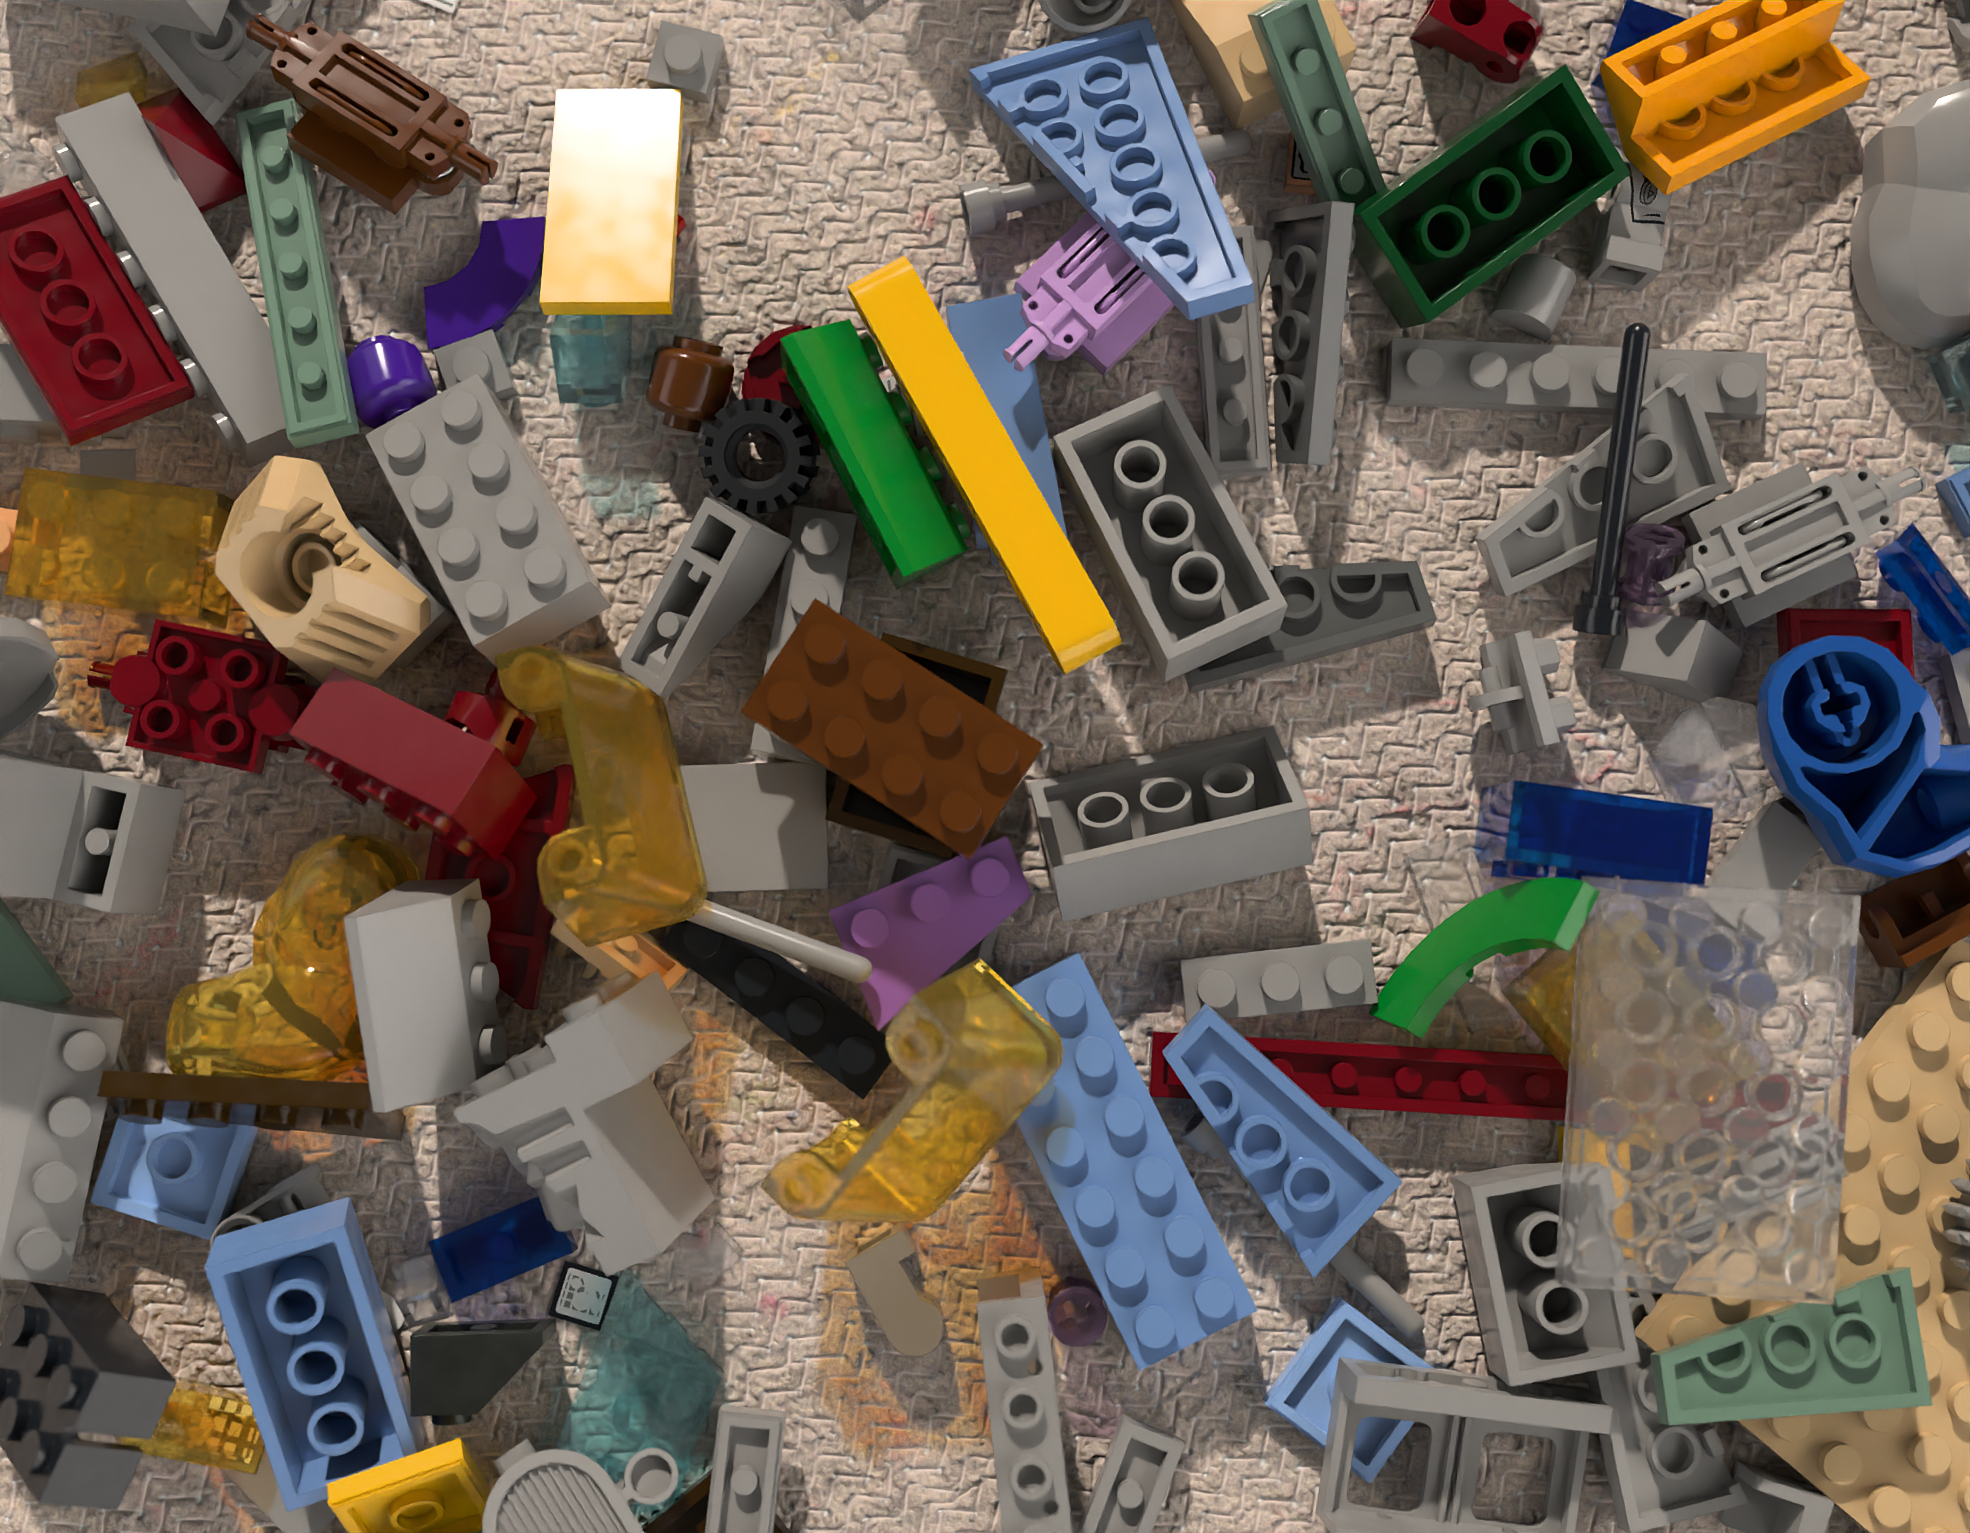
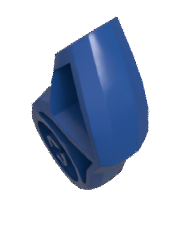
M1824 636L1795 646L1770 665L1758 692L1757 725L1761 756L1778 790L1804 813L1815 837L1832 864L1884 877L1899 878L1935 868L1970 850V744H1940L1941 719L1929 692L1915 682L1909 670L1889 649L1862 637Z

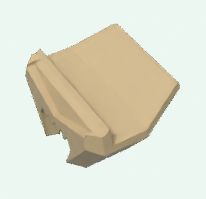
M275 455L234 501L216 553L215 574L273 647L323 684L334 667L367 684L376 680L431 624V605L428 596L366 543L347 519L319 462Z

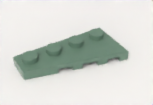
M1896 1267L1650 1354L1659 1423L1665 1425L1932 1406L1910 1267Z

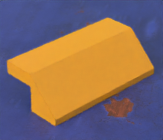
M1727 0L1603 59L1599 71L1625 157L1666 196L1862 98L1871 77L1829 41L1845 0Z

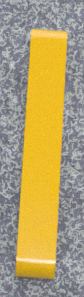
M903 255L848 285L847 291L861 320L1060 671L1066 675L1122 644L1121 636L1111 615L908 259Z

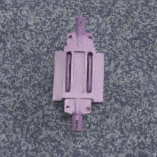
M1209 169L1211 178L1213 180V183L1215 184L1216 178L1213 172ZM1087 212L1016 280L1013 291L1021 293L1022 299L1025 301L1019 315L1023 318L1028 329L1008 349L1006 348L1003 351V355L1009 364L1015 360L1013 368L1022 372L1039 353L1047 360L1055 362L1065 360L1077 351L1104 376L1175 305Z

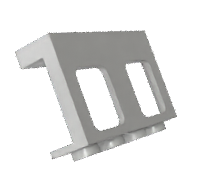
M1040 1267L976 1274L979 1299L976 1305L1002 1533H1072L1046 1300Z
M1339 1357L1315 1513L1330 1533H1575L1590 1432L1610 1434L1613 1408L1590 1392V1390L1582 1387L1532 1382L1510 1387L1502 1379L1494 1376ZM1366 1417H1379L1427 1424L1429 1437L1420 1497L1414 1508L1402 1510L1359 1505L1348 1501L1347 1491L1356 1431L1362 1419ZM1491 1432L1543 1437L1551 1440L1552 1454L1543 1514L1540 1520L1534 1524L1479 1519L1474 1517L1472 1513L1481 1446L1484 1437Z

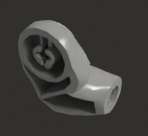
M1970 79L1921 94L1867 143L1864 150L1862 173L1863 194L1850 230L1852 274L1860 304L1875 328L1896 343L1920 349L1950 346L1970 334Z

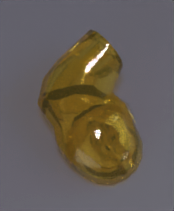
M342 832L317 841L299 856L291 865L277 891L266 901L253 929V964L231 974L186 985L174 1000L166 1028V1058L172 1074L333 1081L365 1063L344 917L406 881L420 880L416 865L402 848L376 834Z

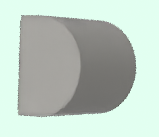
M1523 254L1514 262L1490 317L1547 342L1554 332L1575 286L1577 277L1569 267L1553 258L1539 254Z

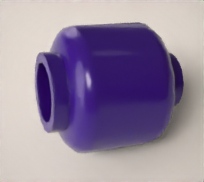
M386 335L370 337L359 343L347 359L356 415L365 426L376 429L437 395L436 386L423 355L414 344Z

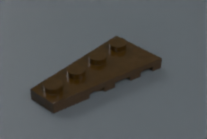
M103 1070L97 1095L98 1098L120 1111L119 1118L121 1120L147 1125L161 1124L162 1118L166 1117L186 1119L190 1124L210 1128L228 1127L229 1124L256 1126L274 1131L297 1130L401 1141L405 1115L399 1109L389 1112H373L369 1083Z

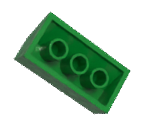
M847 319L791 333L781 338V367L896 590L963 557L968 550L964 539L971 536L969 526L955 502L945 505L935 485L936 482L942 480V476L927 446L924 445L916 449L906 429V426L913 423L911 414L900 392L896 388L887 392L876 370L883 367L884 364L870 334L866 331L858 335L851 320Z

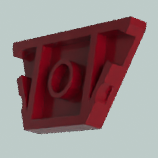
M562 764L553 767V770L524 779L538 797L497 862L476 851L473 852L469 859L461 857L435 840L438 833L433 831L425 880L479 878L482 899L487 902L490 910V928L487 939L490 961L495 964L499 975V988L514 998L513 1002L523 1009L535 1010L539 1007L551 936L550 931L555 913L579 771L578 766Z

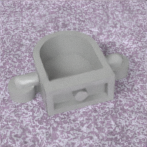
M527 1438L493 1462L501 1477L496 1482L487 1499L483 1515V1533H644L629 1507L636 1502L654 1505L669 1498L678 1482L676 1462L664 1450L657 1448L643 1449L629 1459L624 1469L623 1479L614 1484L607 1472L589 1457L578 1452L563 1449L536 1452Z

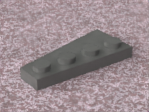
M1418 562L1335 564L1333 568L1300 569V565L1274 566L1273 570L1269 571L1288 605L1280 630L1184 673L1190 694L1433 627L1437 617Z

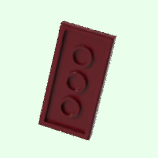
M68 175L0 197V327L70 447L195 398L194 387Z

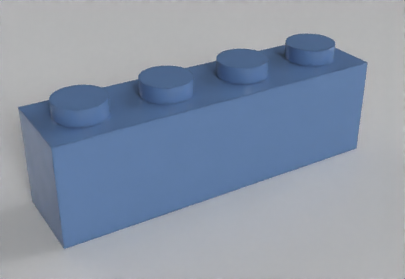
M1021 293L946 306L948 330L960 351L963 352L965 360L1068 540L1034 359L1025 367L1024 371L1019 372L1013 368L1015 360L1009 364L1003 355V351L1006 348L1008 349L1028 329L1023 318L1019 315L1023 305ZM971 515L977 550L989 548L992 565L999 564Z

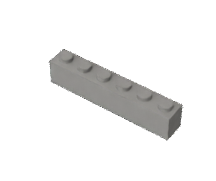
M127 92L55 117L60 144L52 146V151L63 175H68L72 183L80 181L89 198L83 201L102 234L104 236L111 234L121 250L115 256L136 290L144 289L153 305L148 307L147 310L166 342L174 341L185 360L180 361L179 364L194 387V396L199 398L206 395L217 413L210 418L224 448L228 452L238 449L248 468L265 462L275 455L278 456L295 449L287 438L270 329L170 160L141 117L142 113L130 93Z

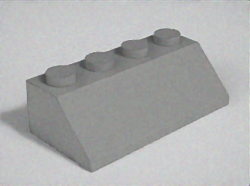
M1274 726L1029 782L1049 874L1063 922L1313 863L1309 806Z
M0 996V1279L68 1283L107 1105L106 1102L97 1097L103 1070L114 1071L125 1022L112 1010Z

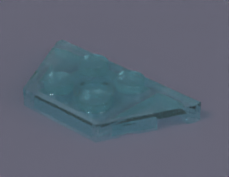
M625 1270L621 1274L555 1449L570 1450L589 1457L607 1472L614 1484L623 1479L626 1464L634 1454L647 1448L664 1450L672 1456L678 1468L677 1486L670 1497L661 1502L669 1503L674 1502L678 1496L724 1371L703 1348H698L687 1336V1330L670 1311L666 1314L641 1286L643 1281L634 1272ZM636 1502V1503H635L634 1505H632L631 1507H633V1506H642V1505H645V1504H641V1503H639V1502Z

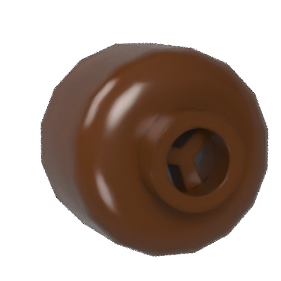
M674 335L673 344H664L656 349L646 400L652 408L665 413L663 425L700 433L702 421L714 422L717 419L714 415L720 409L727 408L734 377V366L728 358L722 356L723 346Z

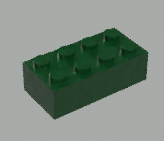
M1564 64L1530 80L1356 207L1353 215L1356 241L1352 253L1401 329L1426 324L1631 175L1568 67Z

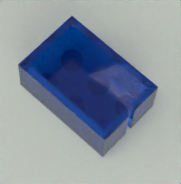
M1512 780L1481 789L1472 863L1492 865L1491 877L1525 881L1548 878L1549 874H1555V878L1585 881L1595 889L1613 890L1614 883H1618L1617 895L1650 900H1657V898L1679 899L1680 888H1704L1714 808Z

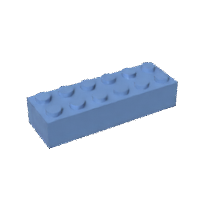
M1075 951L963 1007L962 1013L1139 1371L1258 1311L1080 953Z

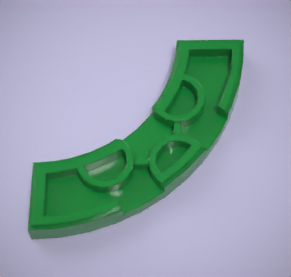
M1539 878L1507 885L1479 897L1445 919L1408 954L1378 995V1003L1373 1004L1368 1014L1385 1024L1423 1038L1440 1010L1474 976L1473 967L1498 953L1508 957L1519 952L1534 949H1558L1569 952L1600 891L1581 880Z

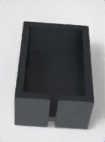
M30 1282L21 1303L14 1306L7 1316L3 1330V1341L0 1345V1447L38 1504L117 1510L144 1454L143 1450L137 1445L81 1440L77 1432L151 1439L177 1381L105 1294Z

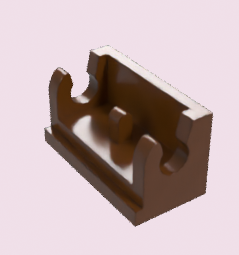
M1967 852L1935 868L1894 878L1845 905L1879 967L1909 968L1970 935V856Z

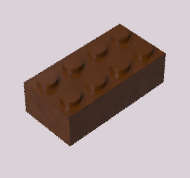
M816 598L741 710L751 721L969 861L975 855L1044 745Z

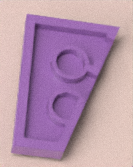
M1008 836L979 847L971 861L960 855L829 910L844 950L865 957L872 964L873 972L871 977L867 981L858 984L877 1030L881 1029L1032 896Z

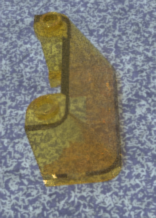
M542 645L526 646L495 655L500 685L507 699L518 709L534 714L538 733L544 741L553 740L558 737L568 742L585 826L567 830L552 837L541 851L538 858V876L544 905L587 948L682 922L694 916L705 902L707 880L668 710L662 697L631 675Z
M978 958L915 993L893 1019L887 1031L889 1055L898 1069L914 1084L881 1124L877 1127L865 1129L858 1127L860 1124L852 1116H849L840 1122L828 1137L810 1149L794 1151L785 1156L774 1166L759 1186L782 1210L792 1217L802 1220L915 1223L924 1221L944 1205L1058 1072L1063 1063L1064 1048L1058 1033L981 958Z

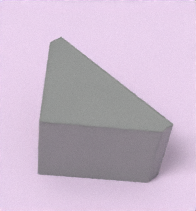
M1628 610L1625 634L1620 636L1612 635L1601 670L1721 711L1725 709L1743 650L1705 620Z

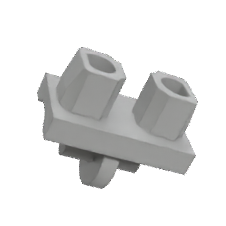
M1531 630L1479 646L1484 669L1478 670L1484 694L1466 699L1469 712L1488 708L1494 732L1501 730L1507 755L1560 742V734L1576 726L1577 721L1572 702L1565 696L1549 699L1543 676L1557 672L1561 662L1554 639L1532 638Z

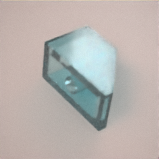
M555 315L549 337L559 402L580 403L590 408L604 407L611 403H623L631 374L632 315Z

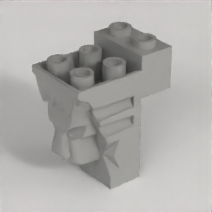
M0 750V896L54 899L108 913L157 915L187 790Z
M657 970L633 981L629 971L624 972L593 989L594 993L563 1009L561 1012L567 1022L544 1037L548 1044L547 1046L541 1048L539 1043L506 1060L504 1062L505 1066L472 1083L470 1086L475 1096L453 1110L458 1123H464L469 1126L484 1143L494 1150L503 1147L512 1166L519 1173L527 1175V1184L537 1189L545 1217L552 1223L555 1230L564 1232L584 1228L586 1245L590 1253L595 1254L607 1277L661 1254L715 1200L649 1076L694 1039Z

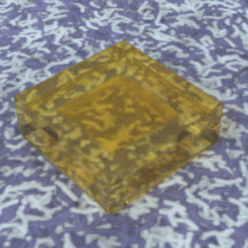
M137 51L78 72L75 100L79 107L83 108L127 92L130 93L135 103L145 100L148 71Z

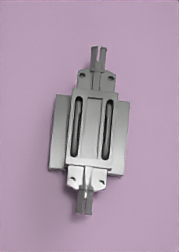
M1800 462L1680 518L1693 546L1683 550L1686 558L1678 568V574L1655 584L1657 595L1677 586H1681V589L1659 599V601L1666 608H1670L1672 605L1687 598L1695 601L1709 602L1711 608L1722 604L1734 630L1737 631L1858 576L1848 553L1871 543L1870 535L1894 525L1895 513L1893 503L1917 492L1924 491L1926 488L1925 478L1900 487V483L1922 474V472L1913 465L1881 480L1869 467L1865 466L1841 478L1838 472L1813 483L1803 462Z

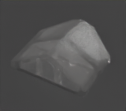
M1718 696L1683 710L1647 756L1646 760L1681 837L1785 797L1778 790L1761 756L1757 725L1758 706Z

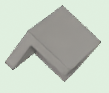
M1737 1459L1734 1460L1730 1475L1732 1479L1740 1482L1749 1504L1719 1511L1718 1520L1723 1525L1744 1533L1826 1532L1834 1505L1831 1499L1808 1483Z

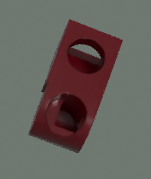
M1430 0L1410 39L1429 49H1432L1436 44L1464 62L1468 63L1469 61L1481 74L1491 80L1503 84H1513L1519 81L1542 39L1543 31L1537 20L1508 0Z

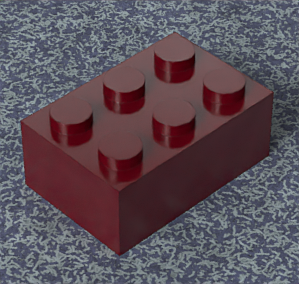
M335 667L331 670L289 732L308 751L303 761L320 774L332 779L333 781L330 786L335 791L362 806L366 804L369 798L385 806L382 810L385 816L410 831L416 832L421 824L438 833L435 837L438 843L466 859H469L473 852L476 851L497 862L538 797L496 746Z

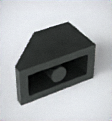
M556 1319L427 1322L410 1335V1416H432V1424L440 1426L459 1425L470 1422L472 1415L478 1414L556 1332Z

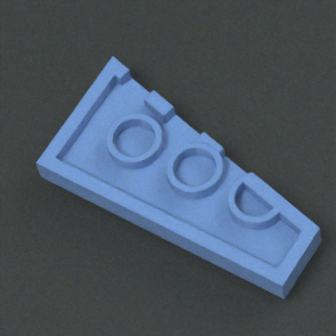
M1205 1004L1162 1051L1164 1057L1266 1205L1282 1232H1284L1313 1278L1403 1183L1396 1173L1209 1005Z

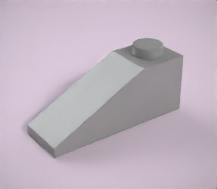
M705 497L616 666L659 696L668 698L763 597L792 540L754 516L747 514L745 511L734 510L722 502Z

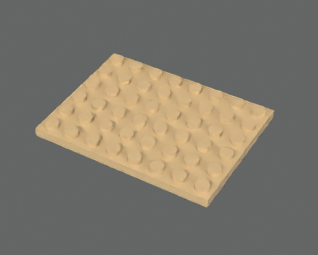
M1961 939L1926 959L1805 1113L1817 1111L1847 1169L1848 1176L1716 1226L1658 1299L1657 1305L1649 1316L1646 1315L1634 1330L1635 1336L1653 1352L1881 1272L1896 1267H1910L1932 1406L1735 1420L1810 1485L1831 1499L1836 1507L1867 1533H1970V1285L1965 1282L1968 1270L1957 1267L1950 1260V1257L1961 1245L1948 1241L1947 1237L1942 1234V1232L1957 1225V1217L1948 1214L1942 1207L1952 1202L1959 1203L1961 1192L1956 1190L1950 1180L1957 1178L1970 1180V1170L1965 1160L1970 1159V945Z

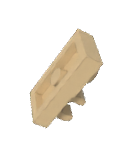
M583 896L557 919L550 931L553 936L559 939L554 949L556 957L561 959L572 949L587 960V965L581 972V975L586 979L592 977L598 970L608 980L629 971L633 981L657 970L669 993H671L681 983L690 969L689 966L660 945L661 942L608 902L600 903Z

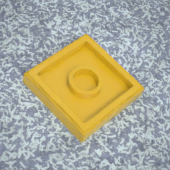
M461 1438L327 1484L328 1505L348 1533H476L483 1530L484 1509L492 1491Z

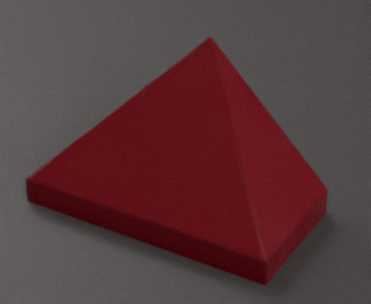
M179 87L136 104L142 113L141 117L170 160L200 213L247 194L244 173L214 127L198 111Z

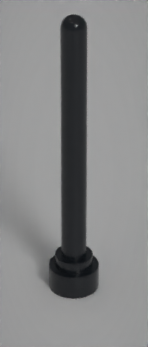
M1633 323L1624 332L1590 592L1583 593L1582 603L1575 604L1572 630L1578 632L1614 636L1625 634L1628 609L1622 607L1623 596L1617 594L1651 339L1650 329L1643 323Z

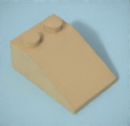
M1168 0L1233 130L1240 129L1283 108L1247 14L1273 0ZM1318 0L1346 76L1357 47L1334 1Z

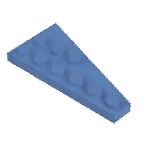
M1148 17L969 69L972 87L1188 320L1255 302L1253 281Z

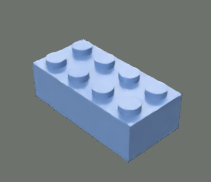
M350 1196L215 1237L205 1265V1271L286 1511L289 1512L328 1499V1483L423 1451L425 1429L420 1416H410V1382Z

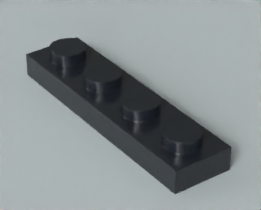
M698 893L697 897L711 901L702 893ZM681 918L678 919L660 943L662 947L861 1099L866 1097L903 1047L882 1030H877L873 1023L783 955Z

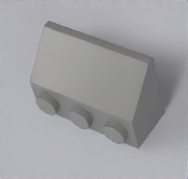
M479 878L406 881L344 917L373 1112H389L472 1089L470 1086L472 1083L504 1065L508 1044L507 1034L504 1027L499 1024L496 996L499 988V975L495 964L490 961L487 939L490 928V910L487 902L482 899Z
M1579 1161L1519 1164L1451 1177L1488 1366L1494 1374L1512 1387L1641 1362L1600 1162Z

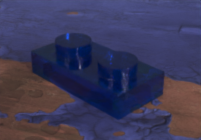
M1912 522L1892 534L1875 552L1880 560L1878 563L1879 570L1887 584L1897 592L1903 591L1918 610L1916 614L1918 623L1927 637L1935 643L1942 642L1953 656L1970 646V598Z
M539 1195L438 1236L428 1242L452 1303L569 1255L578 1249L571 1230L557 1231L552 1223L546 1219Z

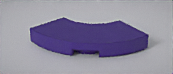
M545 216L482 221L479 246L468 265L448 281L424 287L427 345L433 355H435L433 352L435 349L468 339L482 332L493 329L496 333L505 326L503 322L520 306L526 296H531L542 274L546 228Z

